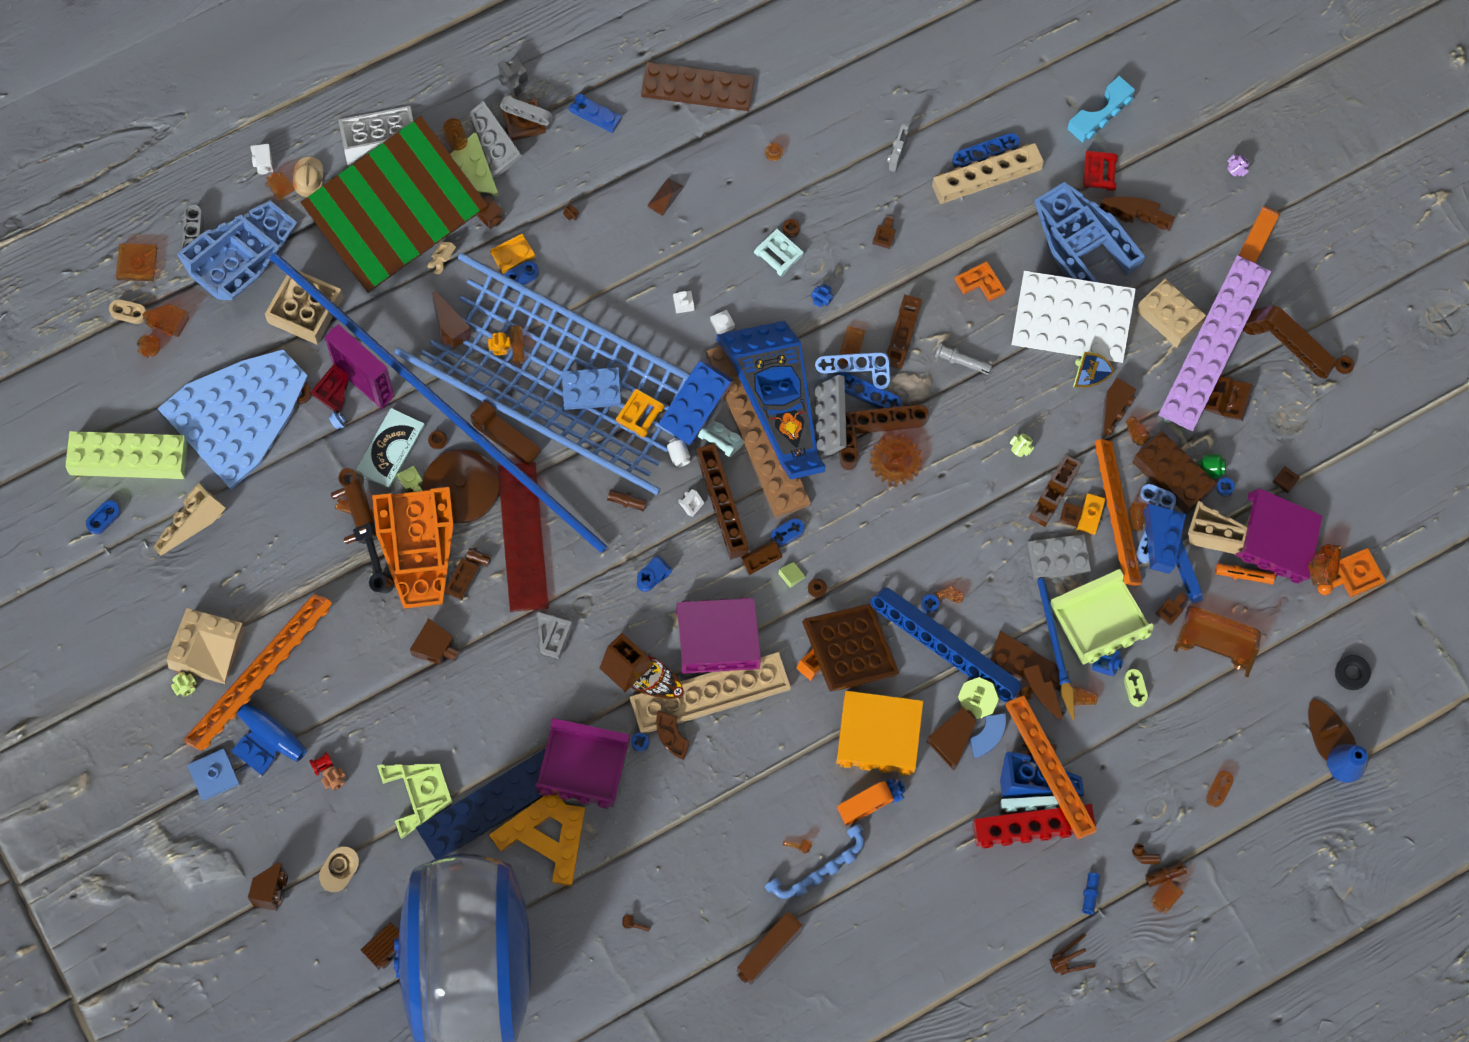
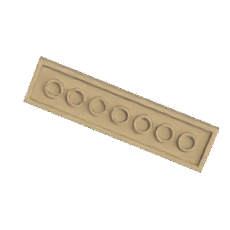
M777 652L761 657L760 669L710 672L680 681L684 689V695L680 698L662 699L642 693L629 698L640 733L646 734L657 730V711L677 716L676 724H680L791 690L780 654Z

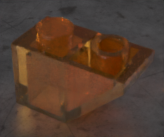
M171 304L145 311L142 314L147 326L153 329L159 328L168 336L174 335L179 337L189 320L186 311Z
M1323 545L1309 562L1308 568L1313 585H1331L1336 579L1341 556L1340 545Z

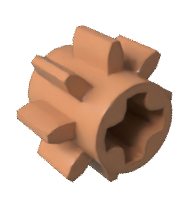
M332 766L322 773L324 778L321 781L326 789L331 787L335 791L345 784L344 779L347 776L341 767L337 769L335 766Z

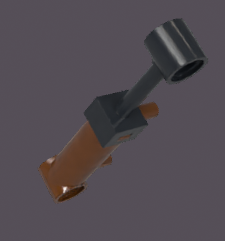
M345 468L341 470L338 477L340 484L344 488L331 492L332 499L346 495L354 521V534L344 537L345 544H350L356 541L367 545L375 573L369 579V587L374 592L389 593L393 590L395 584L390 575L382 572L374 540L378 538L363 486L364 476L360 471ZM351 475H353L352 482H350L349 480ZM383 579V586L380 587V581Z

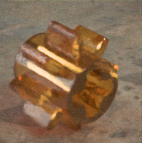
M151 334L149 336L143 335L137 342L139 347L137 352L147 358L148 356L154 357L161 348L158 345L160 340Z

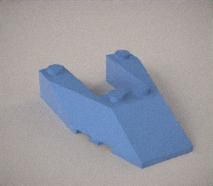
M1063 182L1034 200L1051 253L1064 277L1098 283L1080 258L1101 244L1104 245L1126 275L1142 266L1145 259L1144 254L1114 216L1100 209L1099 205L1095 202H1090L1084 198L1083 194L1067 183Z

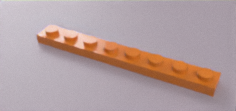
M1099 439L1094 441L1113 527L1114 541L1117 546L1118 559L1124 575V584L1138 586L1143 583L1112 441Z
M1025 696L1008 701L1005 706L1077 839L1094 834L1097 829Z

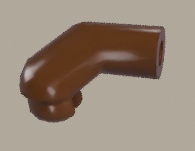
M1140 843L1134 845L1132 849L1133 856L1141 864H1160L1159 854H1148Z

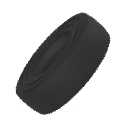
M1348 655L1343 657L1336 665L1335 677L1338 683L1345 689L1358 690L1369 682L1371 668L1364 658L1357 655ZM1356 666L1360 670V677L1358 679H1350L1346 675V668Z

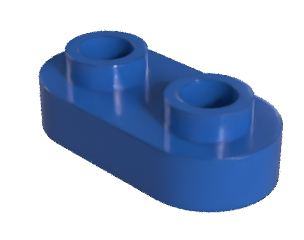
M526 261L507 271L505 276L509 278L515 276L516 279L514 281L526 285L538 277L539 268L535 262Z
M109 500L100 505L86 520V527L89 532L95 535L103 533L119 517L120 508L115 501ZM109 510H114L112 514H108ZM96 523H100L98 528H94Z

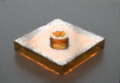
M119 244L116 280L154 281L157 245Z

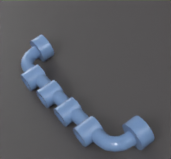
M860 823L850 828L847 834L850 838L855 837L856 844L786 891L781 890L779 886L782 884L778 878L764 886L768 893L773 892L782 899H788L794 895L799 898L808 891L806 887L811 884L814 887L824 881V875L829 873L832 876L840 870L839 865L844 862L848 865L857 859L855 855L864 845V838L861 833L864 829Z

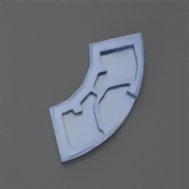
M1005 713L986 716L983 731L977 736L970 738L973 758L989 753L999 743L1005 730Z

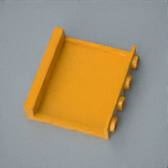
M845 691L836 764H840L844 768L857 766L861 770L867 771L871 770V768L879 769L882 773L895 771L904 776L914 774L923 701Z

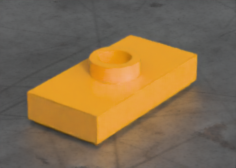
M1087 493L1077 530L1093 535L1096 534L1105 498Z

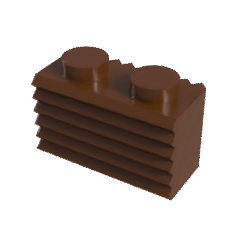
M390 922L361 949L363 955L378 970L381 967L385 969L392 962L391 958L396 955L394 939L399 938V930Z

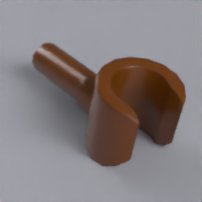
M624 915L622 919L624 928H638L648 932L650 930L649 926L635 923L634 916Z

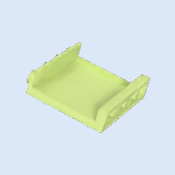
M1120 569L1051 600L1052 612L1083 665L1088 662L1090 664L1094 663L1099 657L1104 655H1112L1117 649L1121 647L1127 648L1139 639L1145 640L1152 634L1154 625L1152 623L1148 624L1124 584V575Z

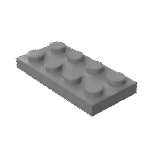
M837 375L815 386L816 447L820 458H825L846 448L844 376Z

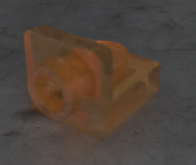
M274 172L266 178L268 181L265 183V186L270 188L278 201L295 190L282 172L279 174Z

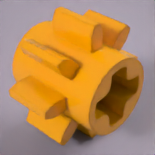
M494 333L492 339H488L489 351H493L494 355H505L507 349H511L510 337H506L505 333Z

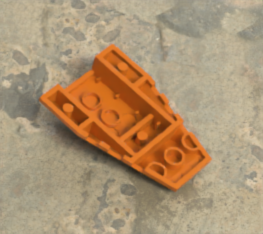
M435 488L429 491L393 495L392 493L372 495L376 535L403 608L442 605L454 526L450 488Z

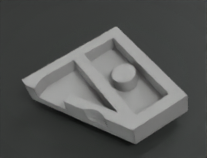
M902 123L899 135L894 139L892 146L894 150L889 153L887 158L890 171L896 172L907 142L908 124Z
M537 612L540 652L543 655L560 659L573 623Z

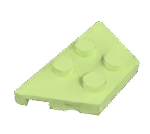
M475 132L450 155L480 195L481 193H489L492 196H498V191L483 149Z

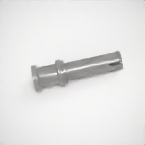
M940 342L935 354L936 358L941 357L948 360L951 364L958 363L986 375L989 374L992 364L959 352L958 348L955 347L953 349L944 345L943 342Z

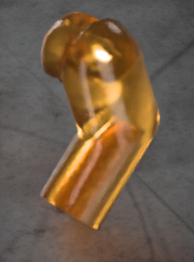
M953 587L935 591V596L938 600L947 598L954 603H961L964 600L962 592Z

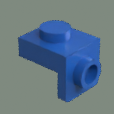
M1116 650L1113 655L1099 657L1092 664L1093 671L1114 677L1123 665L1120 651Z

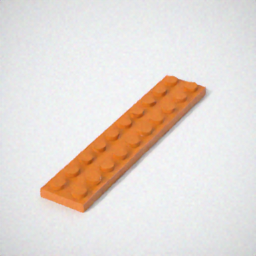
M313 594L188 733L183 741L199 751L206 749L211 744V739L223 731L228 720L233 719L237 715L238 709L251 699V695L255 690L263 686L264 680L268 675L273 674L277 670V665L289 657L293 647L303 641V636L316 626V622L320 617L328 613L329 607L333 603L328 598Z

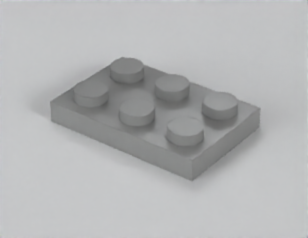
M1084 535L1027 542L1033 580L1085 574L1091 571Z

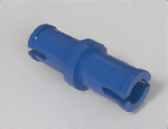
M1088 873L1086 889L1083 891L1085 897L1082 913L1092 915L1095 913L1096 898L1099 897L1098 885L1100 874Z

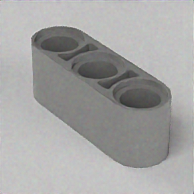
M189 205L185 209L182 249L203 233L204 217L200 207L197 205ZM195 214L198 215V216L195 217V218H191L192 215H195ZM192 231H197L195 234L190 235Z

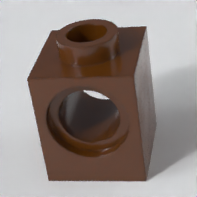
M487 196L483 200L488 207L476 216L491 230L494 226L497 227L502 223L504 215L503 210Z

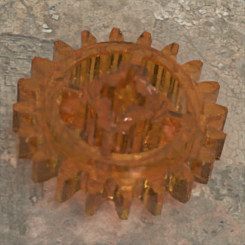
M894 434L893 440L887 435L886 442L880 439L879 445L875 444L873 448L875 451H871L870 454L873 457L870 458V464H873L871 471H876L875 477L882 476L881 482L887 479L889 486L894 481L896 487H898L899 481L903 485H906V479L912 482L913 475L918 476V470H921L922 467L920 463L923 457L919 456L921 450H915L917 444L910 445L911 438L904 441V435L897 439L896 434ZM883 453L887 455V460L884 465L881 462V456ZM908 456L911 459L909 468L905 466V460Z

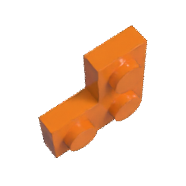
M987 261L956 276L954 279L963 295L980 287L988 302L1004 295L1006 292Z

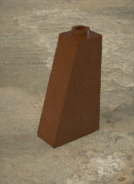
M787 912L737 967V976L744 983L749 982L752 985L801 934L803 925L792 914Z

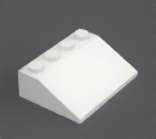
M405 106L338 119L348 167L413 122L411 107Z

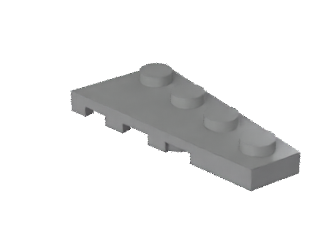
M482 101L470 111V115L481 140L480 144L484 149L486 161L491 169V175L496 179L521 159L523 155L487 103Z

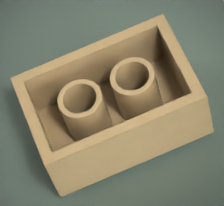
M1166 279L1142 299L1137 308V312L1176 348L1203 324L1206 317L1200 309Z

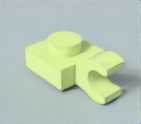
M414 466L397 474L406 492L410 490L413 492L422 491L420 485H422L423 481Z

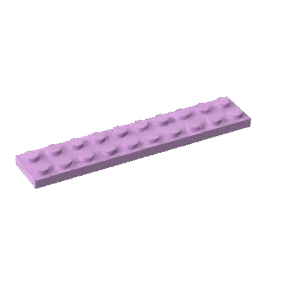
M1237 255L1159 412V416L1193 432L1271 273L1270 270Z

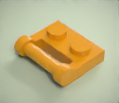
M635 389L617 416L616 422L635 432L640 437L645 438L648 434L647 430L659 412L664 410L665 406L640 390ZM648 406H653L654 408L642 426H637Z

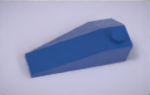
M1006 752L1000 778L1002 798L1054 796L1036 761L1031 759V756L1023 753ZM1065 771L1078 796L1082 797L1084 795L1082 777Z

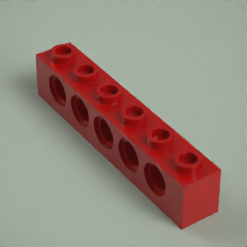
M1085 804L1084 807L1096 827L1092 804ZM1061 808L977 818L972 823L976 847L981 846L983 849L991 848L993 844L1009 846L1016 841L1030 843L1033 841L1032 839L1039 838L1041 841H1047L1055 836L1069 838L1072 834H1075ZM1056 821L1059 827L1052 828L1049 822ZM1029 824H1037L1039 826V830H1031ZM1017 826L1020 832L1014 834L1010 831V827ZM996 828L999 830L1000 835L993 836L990 830Z

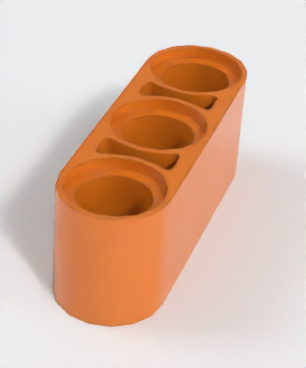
M882 781L846 800L836 808L846 826L891 803L894 797L886 781Z

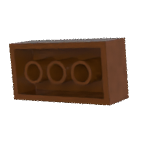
M1163 431L1135 455L1132 462L1157 487L1173 493L1176 497L1175 505L1186 515L1197 506L1198 501L1202 502L1211 494L1217 484Z

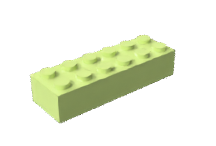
M69 431L65 467L70 475L185 479L188 442L184 435Z

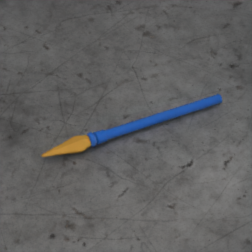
M1040 578L1037 582L1057 663L1059 684L1061 686L1060 694L1072 720H1075L1074 689L1070 684L1071 681L1065 667L1045 579Z

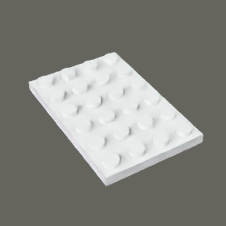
M1024 271L1011 345L1082 356L1083 352H1093L1100 354L1108 361L1123 363L1136 289Z

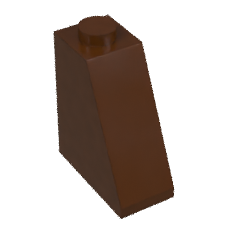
M964 707L932 733L927 740V743L953 771L958 766L976 724L974 714L970 710L966 711Z

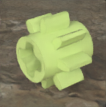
M1021 433L1020 436L1017 434L1010 441V444L1013 445L1011 451L1019 457L1030 455L1034 449V446L1031 445L1033 440L1024 433Z
M182 672L173 678L174 684L171 686L177 696L182 694L183 697H186L195 691L194 685L197 683L191 673L186 675L185 672Z

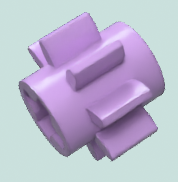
M1233 154L1227 160L1229 162L1227 169L1233 176L1239 175L1243 177L1249 172L1247 167L1250 163L1242 154L1239 156Z

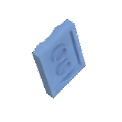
M619 367L562 372L564 410L621 406Z

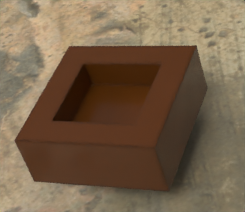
M1284 466L1273 480V483L1289 493L1300 476Z
M1065 502L1059 522L1077 527L1083 507Z

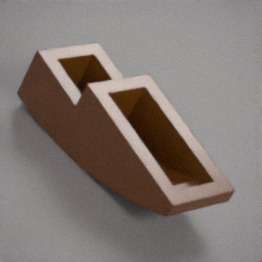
M1038 664L1022 668L1025 679L1039 702L1057 719H1063L1052 681H1043Z

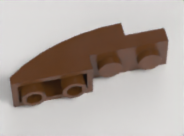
M1104 198L1099 207L1106 213H1111L1113 216L1118 217L1123 222L1133 223L1136 217L1144 223H1151L1159 229L1170 231L1175 219L1174 216L1159 211V203L1142 198Z

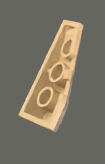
M200 483L184 499L182 503L185 506L180 513L176 512L173 516L172 526L165 528L154 545V549L159 555L165 554L223 515L226 507Z

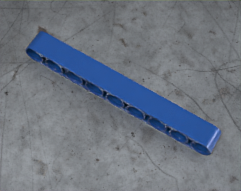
M881 588L871 599V606L877 612L972 680L981 677L993 683L1000 700L1004 702L1011 701L1021 690V683L1015 677L890 588Z

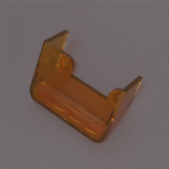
M1188 606L1175 641L1174 651L1177 652L1179 648L1189 650L1193 649L1194 646L1231 658L1233 666L1239 670H1245V677H1249L1259 652L1261 632L1252 626L1195 606Z

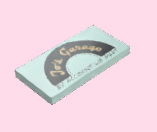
M391 408L356 470L360 471L365 479L390 489L425 424Z

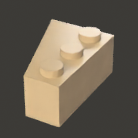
M1198 501L1188 531L1189 544L1236 554L1243 551L1247 527L1231 518L1220 515L1218 511L1211 510Z

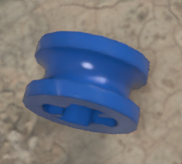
M1222 478L1218 482L1217 492L1221 496H1230L1235 488L1234 482L1229 478ZM1221 484H1228L1229 488L1224 491Z
M930 594L923 598L921 604L923 611L933 614L938 610L939 600L935 595ZM929 600H932V604L935 603V605H933L932 608H928V604L925 605V603H928Z
M644 733L633 735L631 739L632 748L637 752L647 750L649 746L647 735ZM638 738L645 740L643 742L644 746L639 747V744L635 745Z

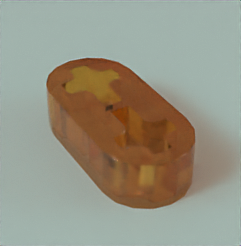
M1221 771L1215 777L1206 795V802L1211 807H1219L1224 802L1234 781L1233 776L1229 772ZM1226 777V781L1228 783H1225L1223 787H1220V779ZM1216 791H1219L1218 799L1220 800L1212 801L1213 797L1210 795H1214Z

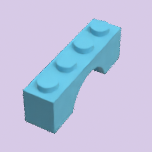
M1118 76L1106 88L1104 96L1107 100V106L1097 112L1081 110L1069 121L1067 130L1082 143L1087 139L1091 140L1100 127L1103 129L1112 116L1116 117L1124 105L1128 106L1133 101L1135 89Z

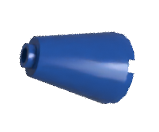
M1340 744L1334 747L1327 758V767L1331 775L1344 783L1360 779L1366 770L1367 751L1363 747L1353 744Z

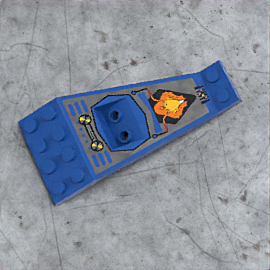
M786 321L717 334L716 341L732 362L775 454L790 480L825 472L826 466L817 454L801 342Z

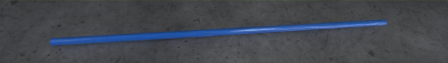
M277 252L271 255V261L600 553L607 549L608 546Z

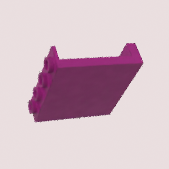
M1260 488L1249 492L1247 500L1252 501L1253 504L1243 551L1237 552L1235 556L1242 558L1244 562L1258 565L1260 569L1270 570L1277 576L1289 578L1293 583H1301L1310 579L1323 516Z
M742 597L732 600L723 598L714 601L705 599L696 602L682 601L677 603L676 615L678 617L682 674L760 669L761 656L754 598Z
M552 718L551 730L538 783L535 785L536 791L545 796H550L551 794L559 795L558 797L563 800L577 799L582 804L596 803L598 807L605 809L614 807L630 735Z

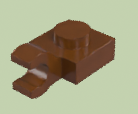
M887 215L884 226L878 225L873 239L874 245L888 249L891 248L896 230L891 229L894 222L893 216Z
M1181 592L1174 601L1168 598L1155 614L1171 626L1182 614L1183 609L1180 606L1187 600L1188 596Z

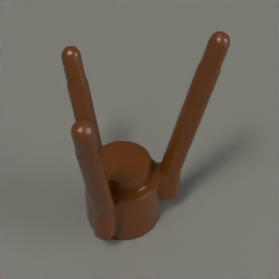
M1085 933L1077 937L1058 953L1053 954V958L1049 959L1055 974L1060 972L1061 975L1069 972L1085 970L1096 966L1095 964L1067 968L1070 966L1068 960L1086 952V948H1083L1068 956L1064 954L1086 937Z

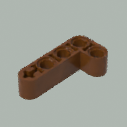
M482 401L470 415L471 422L477 430L523 464L529 466L540 454L541 449L535 443L496 415L495 409L486 401Z

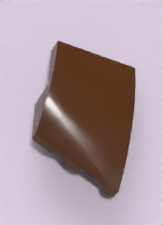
M1220 376L1203 410L1243 421L1253 385Z

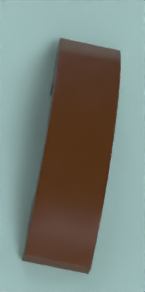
M904 294L887 351L891 367L898 369L903 367L922 302L920 298Z

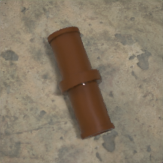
M610 489L607 501L622 504L625 508L628 506L643 512L647 503L646 499L631 496V493L628 492L624 494Z
M1180 862L1168 868L1162 867L1160 871L1145 875L1148 886L1152 887L1165 881L1166 883L1171 882V879L1181 875H1186L1187 870L1186 867H1183L1184 863Z

